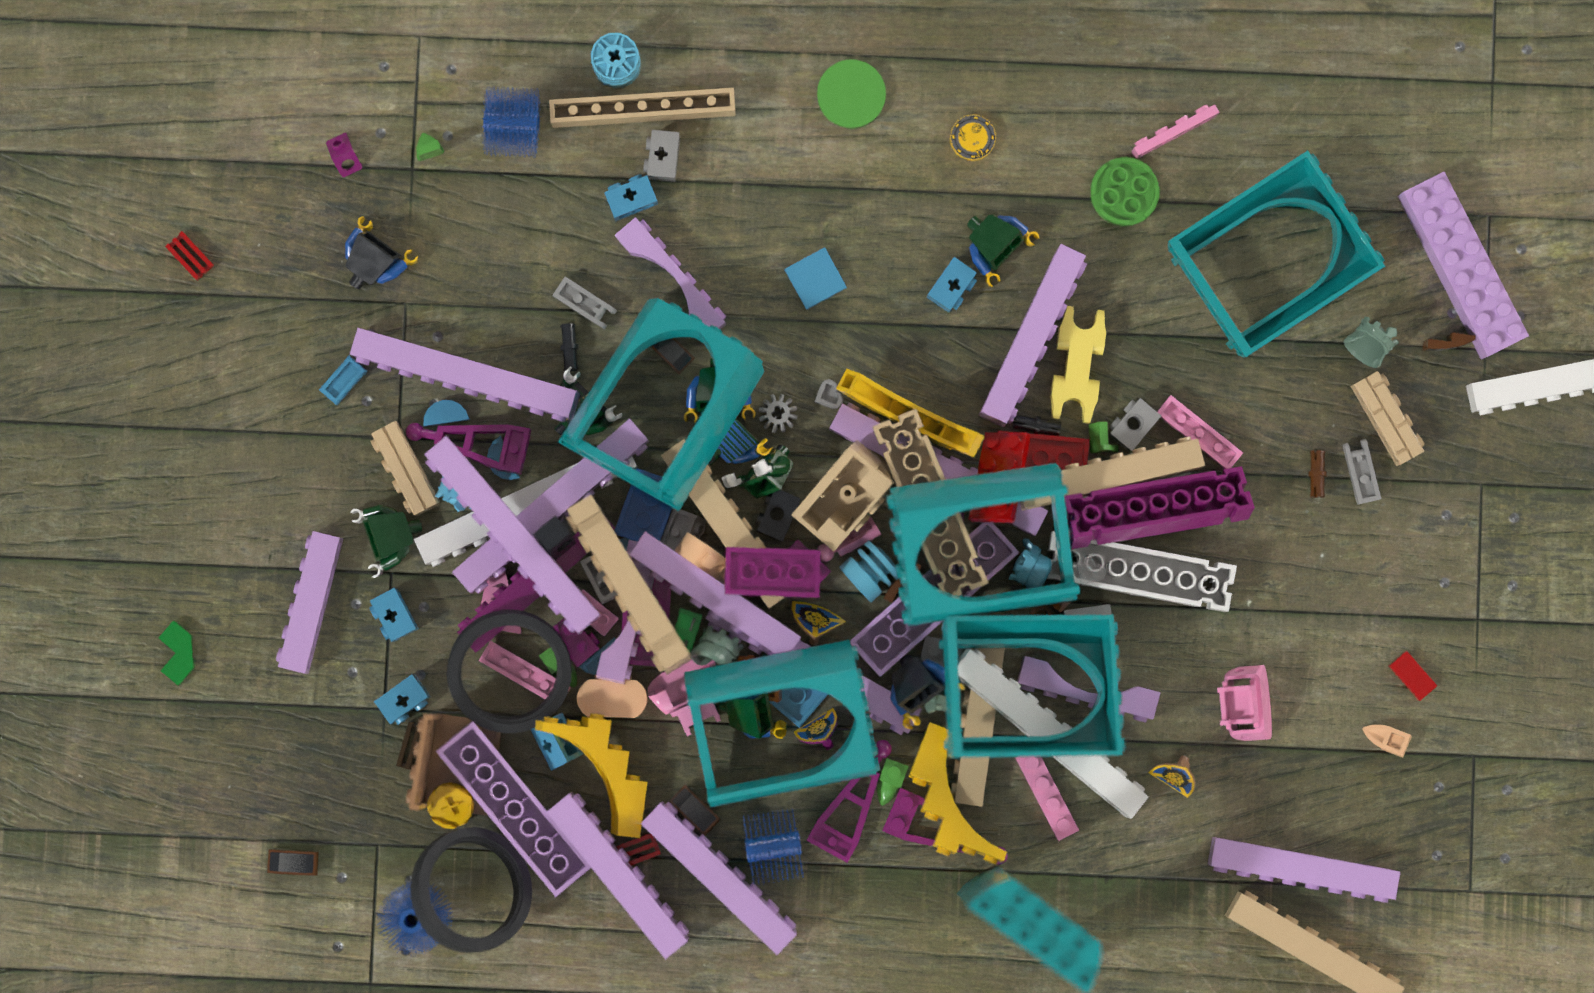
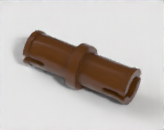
M1315 450L1310 451L1311 471L1308 472V477H1311L1310 497L1319 498L1320 496V498H1324L1325 477H1327V471H1325V451L1317 450L1315 452Z

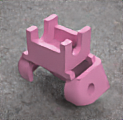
M691 659V661L666 675L665 671L660 673L648 686V697L665 715L670 713L672 717L678 716L687 736L691 735L689 726L693 725V720L687 700L684 672L716 666V662L712 659L703 666L696 664ZM714 703L700 705L703 720L714 715L716 722L721 721Z
M1243 666L1229 670L1225 674V681L1222 682L1223 687L1217 688V693L1220 694L1222 716L1220 726L1226 725V729L1229 730L1231 737L1237 740L1271 739V705L1265 666ZM1251 678L1250 685L1234 686L1233 679ZM1254 723L1255 729L1238 730L1237 724Z

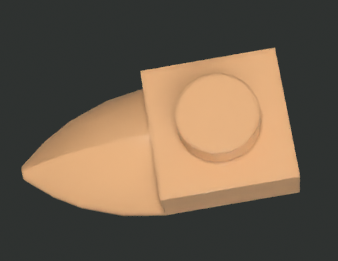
M1369 725L1362 729L1373 744L1384 751L1402 758L1412 738L1410 734L1386 725Z

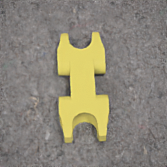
M1067 306L1058 329L1056 346L1057 350L1067 351L1064 376L1053 375L1050 392L1051 416L1054 420L1060 419L1063 403L1068 400H1074L1082 407V423L1090 424L1094 408L1098 402L1100 387L1099 380L1089 379L1092 354L1103 355L1106 339L1105 311H1096L1093 327L1083 330L1074 323V307Z

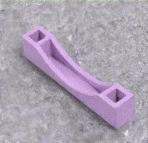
M635 217L615 234L617 240L631 256L642 257L655 262L676 279L686 297L689 315L694 314L702 320V323L709 327L714 325L720 330L726 325L723 320L726 318L725 314L718 306L714 309L709 304L711 298L703 289L701 291L697 290L694 286L696 283L695 279L689 272L684 274L679 269V266L682 264L673 254L670 257L664 251L666 245L659 237L654 239L649 232L652 229L643 219L639 222Z
M629 540L626 552L632 560L633 557L630 556V553L638 542ZM635 565L648 588L652 589L654 577L650 575L652 570L646 566L641 569ZM627 621L625 628L616 641L601 653L596 674L598 679L624 684L625 679L630 680L633 666L629 665L631 656H636L638 643L634 642L636 634L641 635V632H635L629 621Z
M1023 656L1017 682L1022 684L1020 689L1034 692L1036 688L1044 690L1043 695L1057 698V694L1066 696L1065 701L1079 704L1081 700L1088 702L1089 708L1093 707L1097 694L1083 691L1067 683L1052 669L1048 662ZM1138 686L1121 692L1122 704L1119 705V712L1123 717L1125 713L1133 714L1134 720L1145 723L1147 718L1154 719L1160 692Z

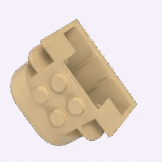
M856 440L798 506L792 516L834 552L853 530L858 532L871 517L868 513L872 515L885 501L882 496L893 484L892 474L886 460Z

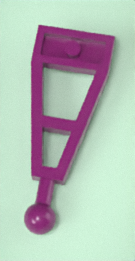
M419 423L409 424L405 431L407 438L411 441L426 438L434 440L435 445L445 437V434H466L463 448L456 446L466 458L498 471L522 475L532 432L530 428L508 424L438 426L437 431L423 429ZM475 434H505L499 462L472 452Z
M886 740L876 742L878 755L873 757H878L879 764L892 751L891 744ZM876 772V775L869 776L871 781L864 800L850 793L861 778L850 780L818 818L806 841L848 863L859 843L880 774ZM844 798L862 807L852 839L824 824Z
M900 788L882 831L905 841L932 846L934 839L907 834L918 805H923L925 799ZM996 846V847H998V848H1000V849L1006 851L1005 848H1003V847H1001V846ZM959 847L957 852L964 853L961 851L962 847ZM1008 853L1006 854L1004 861L1001 863L997 862L996 865H1001L1005 863L1008 858Z

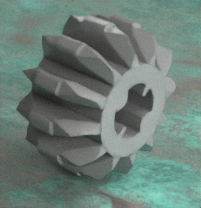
M772 394V403L766 399L763 400L764 405L768 408L760 407L759 412L766 413L767 415L760 416L759 420H768L764 425L765 429L769 428L772 424L773 433H776L777 426H780L781 432L784 433L786 432L784 424L786 423L788 427L792 428L793 423L789 419L797 420V415L790 414V412L797 410V406L788 407L792 403V399L789 398L784 403V394H780L779 401H776L775 395ZM775 408H780V411L784 410L785 413L782 414L781 419H777L776 416L772 417L771 414L775 413Z

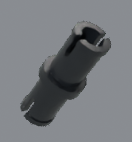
M572 323L560 325L562 332V345L560 349L563 351L564 371L569 367H572L570 372L579 370L577 360L579 345L576 344V326Z
M1018 414L1014 418L1015 421L1019 422H1013V429L1033 431V434L1045 433L1056 436L1060 434L1061 422L1041 419V416L1033 418Z

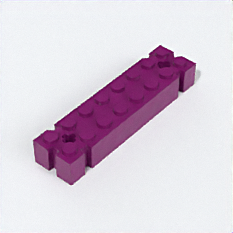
M1242 466L1224 469L1222 475L1219 476L1216 475V471L1090 491L1087 498H1083L1082 493L1066 495L1064 498L1067 524H1069L1070 549L1089 547L1092 540H1096L1097 545L1219 525L1228 517L1231 522L1248 520L1255 507L1250 491L1244 492L1247 481Z

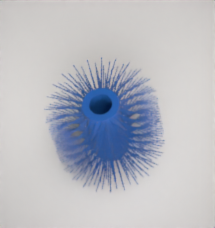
M493 86L496 101L493 100L491 102V88L489 96L487 87L485 98L487 106L485 111H483L484 117L482 118L483 133L486 140L483 138L487 155L489 147L492 156L493 141L497 144L498 140V153L499 146L502 154L504 147L505 155L507 156L508 142L511 144L512 140L517 153L519 149L520 156L523 150L525 158L526 146L528 145L529 149L532 145V152L534 151L536 157L538 147L537 136L538 133L540 134L541 116L539 115L538 107L540 103L538 98L535 100V92L533 96L532 90H530L529 95L528 88H526L525 101L523 98L520 101L521 93L518 95L517 88L514 94L512 87L511 95L508 87L511 100L507 99V104L504 105L506 100L502 88L500 95L499 88L497 87L496 96L495 87ZM508 147L509 156L511 157L510 147Z
M788 815L790 832L786 833L784 821L785 833H781V827L780 834L776 833V827L774 835L771 833V835L767 836L766 833V836H762L761 833V837H757L756 833V838H752L751 833V838L747 839L746 833L745 845L748 863L755 862L756 864V861H760L761 864V861L765 860L766 864V860L770 859L771 865V859L784 857L786 865L785 857L789 856L792 872L790 856L794 855L797 872L795 855H799L802 872L800 858L802 852L794 815L795 831L791 832Z
M409 883L408 887L406 885L405 888V885H402L401 888L399 887L391 894L393 895L391 896L392 898L388 899L389 902H387L390 908H384L383 912L385 913L378 916L387 917L394 915L381 919L383 920L381 924L384 925L380 928L387 927L381 932L392 928L394 929L388 933L398 928L402 929L389 941L391 942L396 938L390 947L397 943L396 946H399L405 952H407L410 946L413 951V943L415 956L416 947L417 951L419 949V953L420 949L422 953L425 951V948L429 952V949L433 946L431 944L436 943L438 945L439 943L435 942L432 938L430 940L429 935L422 928L419 921L414 919L413 914L415 915L410 899ZM429 890L432 903L443 894L441 893L434 899L438 891L433 893L435 890ZM443 903L433 907L440 919L452 917L447 916L449 913L447 911L450 908L444 909L451 903L439 908L436 907ZM448 919L441 920L442 922H445L444 924L453 921V920H450V921H448V922L445 921V920H448Z

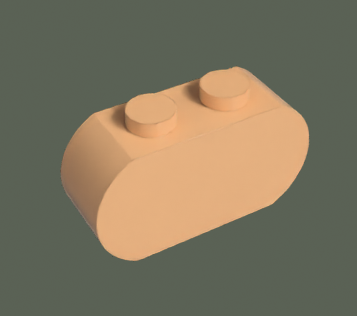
M687 532L674 551L725 585L726 558Z
M595 675V679L585 681L579 688L577 703L582 713L590 717V713L602 714L604 717L635 718L646 709L648 694L643 684L637 680H632V676L630 680L625 679V683L620 684L598 679Z

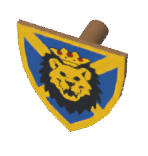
M792 601L791 611L793 618L798 626L810 636L809 643L811 645H818L821 636L846 624L845 620L828 609L806 602Z
M1181 755L1177 764H1158L1148 772L1187 798L1195 789V779L1189 769V758Z

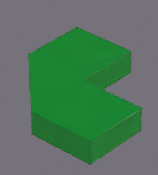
M173 620L158 638L175 652L161 672L177 686H180L195 669L192 646L193 636Z

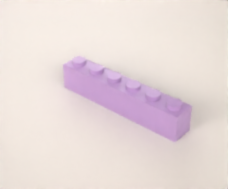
M315 531L312 532V536L308 535L305 544V549H308L306 558H302L299 571H302L300 581L297 580L294 586L295 602L289 606V625H285L282 633V639H285L283 648H279L276 661L279 662L278 667L309 674L343 542L342 538Z

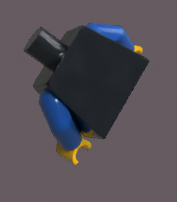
M364 216L358 219L359 227L353 230L345 242V258L347 259L345 266L354 273L349 283L356 289H361L365 282L373 285L393 280L407 269V265H414L418 260V256L414 260L407 259V255L412 250H407L404 254V259L401 260L402 255L369 232L373 228L371 220L367 226H362V223L365 221Z
M905 655L900 659L902 667L892 674L893 685L890 699L899 715L904 717L903 726L906 729H913L910 720L912 719L916 726L920 725L921 721L918 716L910 714L914 713L945 689V670L940 664L929 659L923 661L919 657L913 658L911 655ZM959 682V688L965 690L964 685Z

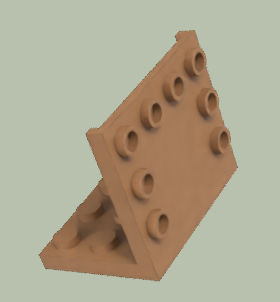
M439 713L424 714V718L419 719L418 732H421L420 742H416L414 748V756H417L416 766L412 765L410 779L414 781L412 789H408L406 803H410L409 809L421 810L426 808L430 794L441 784L450 782L465 787L438 755L436 750L471 722L470 719ZM477 725L499 752L502 733L490 731ZM473 797V814L489 816Z

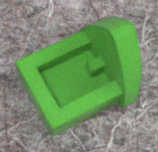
M426 133L421 134L416 147L418 161L444 153V149L438 140Z
M1107 422L1089 424L1090 453L1119 452L1118 445H1109Z

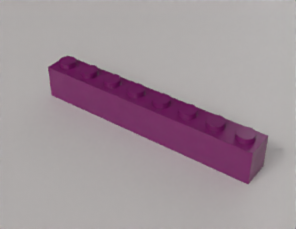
M605 517V519L608 521L609 525L611 526L612 530H614L615 527H614V526L610 523V521ZM579 532L573 536L576 544L555 561L565 573L587 554L578 539L581 536ZM519 571L510 578L512 583L507 588L502 585L492 594L495 598L489 604L484 601L475 609L477 614L472 619L467 616L457 625L460 628L457 633L460 635L471 622L490 612L506 609L524 611L540 596L532 587L535 585L534 581L530 577L525 579ZM506 626L494 628L484 633L470 646L471 649L477 653Z

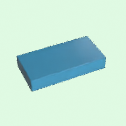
M349 355L319 391L335 405H338L365 375L367 370L358 362H355Z

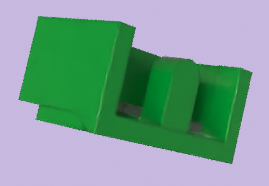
M680 608L674 630L690 654L702 615Z

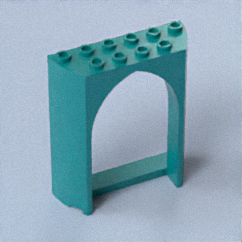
M1308 150L1168 241V251L1174 257L1171 259L1173 265L1177 266L1179 264L1229 339L1226 345L1230 349L1234 348L1237 355L1241 357L1249 356L1385 267L1382 254L1378 250L1375 251L1370 244L1372 242L1370 236L1366 231H1361L1357 225L1359 221L1352 211L1349 212L1344 205L1346 204L1345 199L1339 192H1335L1331 186L1333 185L1331 178L1327 173L1323 174L1319 168V160L1314 154H1310ZM1274 207H1303L1313 210L1330 220L1333 235L1332 250L1329 261L1321 276L1309 289L1240 333L1191 259V256L1252 216Z
M659 298L649 299L558 440V443L679 511L764 374L763 361L756 357L749 348L743 346V343L736 337L731 336L729 338L725 336L718 327L714 325L709 327L702 323L698 316L682 312V308L675 303L668 304ZM676 337H693L705 344L713 359L716 371L714 391L706 409L660 483L582 440L621 376L636 356L660 341Z
M1056 463L890 488V495H887L888 508L893 511V518H890V527L896 537V541H893V550L899 560V564H896V573L902 583V587H899V596L905 606V610H902L904 624L914 626L944 621L946 616H979L1077 600L1076 594L1080 593V589L1074 582L1064 494H1068L1067 485H1063V474ZM1051 496L1061 584L985 596L964 597L953 595L934 587L918 572L915 561L923 541L946 518L967 509Z
M1114 615L946 616L942 625L943 639L939 640V649H944L948 738L944 741V749H948V756L950 758L1122 755V752L1125 751V740L1121 738L1124 720L1123 715L1119 712V705L1122 704V693L1118 691L1121 672L1116 664V659L1119 658V646L1115 645L1118 625L1117 622H1114ZM957 648H1041L1060 653L1077 663L1091 678L1098 692L1096 701L1089 714L1079 725L1060 734L1025 737H961Z
M850 640L684 672L687 700L691 710L710 807L876 775V771H880L878 757H873L878 755L874 736H869V734L873 733L872 722L869 713H865L869 711L865 691H861V689L865 688L861 668L857 669L855 660H859L857 647H852ZM801 687L819 690L835 697L854 715L853 727L847 740L825 762L800 772L717 788L700 705L780 689Z
M999 866L978 874L957 892L969 909L1084 993L1090 992L1099 970L1101 943L1083 927L1074 924L1013 879Z

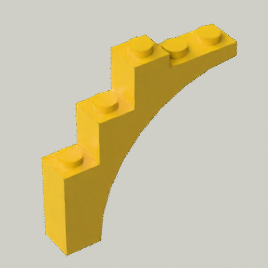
M846 368L836 388L872 412L885 416L895 423L900 422L898 416L916 409L923 424V428L919 429L920 435H927L931 442L946 449H953L974 457L984 439V436L980 433L942 418L889 391L861 373Z
M590 713V717H582L581 721L567 720L566 724L558 723V718L544 717V721L536 720L535 730L552 733L569 741L580 749L596 767L609 796L611 833L618 836L640 838L648 782L640 780L638 775H626L629 751L622 750V745L608 744L611 721L605 720L604 715Z
M930 722L927 725L908 777L912 778V782L919 786L925 787L926 784L930 785L920 812L925 813L924 817L927 819L938 821L939 818L942 820L932 846L937 848L936 852L946 856H950V853H957L958 848L962 847V852L975 856V853L984 856L983 860L989 863L997 864V862H1003L1007 852L990 844L977 834L957 808L948 785L946 771L947 749H944V741L948 738L947 729Z

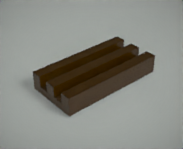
M408 722L396 763L397 767L408 770L412 768L415 743L418 742L421 733L418 732V723ZM413 727H415L416 731L406 763H403Z

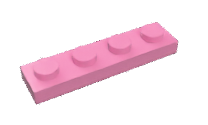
M1204 105L1195 111L1196 115L1190 118L1186 115L1175 121L1176 125L1168 129L1165 126L1155 132V137L1149 140L1147 137L1135 142L1136 147L1131 151L1132 154L1138 159L1215 118L1219 114L1216 105L1211 107Z
M1170 395L1157 411L1161 415L1160 418L1181 435L1191 437V440L1198 439L1201 451L1224 469L1232 468L1243 454L1241 450Z
M493 641L489 642L479 659L483 664L544 699L550 694L556 680L552 675Z
M1015 757L1057 840L1060 841L1079 831L1042 757Z

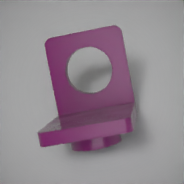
M347 133L340 134L326 141L331 159L342 177H346L363 168L352 148ZM345 160H353L354 165L351 168L345 169L341 166Z

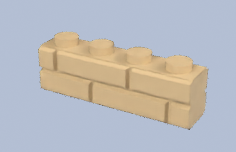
M1377 371L1350 387L1396 466H1399L1424 452L1422 448L1424 442L1420 435H1415L1411 429L1413 423L1407 414L1403 415L1400 410L1401 402L1397 395L1391 394L1388 386L1390 384L1384 374L1380 375Z
M394 421L373 432L371 435L374 439L370 442L376 453L381 452L384 460L381 463L387 473L391 472L395 480L392 481V484L398 494L403 493L406 499L403 501V505L408 514L413 512L414 516L417 517L440 505L441 502L435 497L436 493L399 423Z

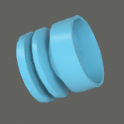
M608 33L601 36L594 43L591 51V63L597 78L604 85L612 88H623L632 84L638 77L641 69L640 55L635 42L627 35ZM619 54L620 60L612 62L611 55L615 57Z
M868 540L864 544L870 552L868 555L859 548L857 552L862 560L857 562L854 558L849 557L839 568L867 600L872 602L882 593L881 588L877 584L880 580L887 586H890L892 583L886 575L889 573L895 580L898 577L893 561L880 547L873 545Z

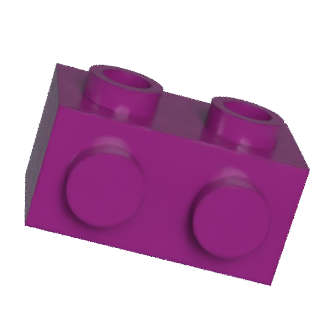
M564 617L553 628L563 638L569 651L570 659L579 667L600 650L597 646L600 641L592 632L587 634L583 630L581 633H577L575 630L572 633L563 623L566 620Z

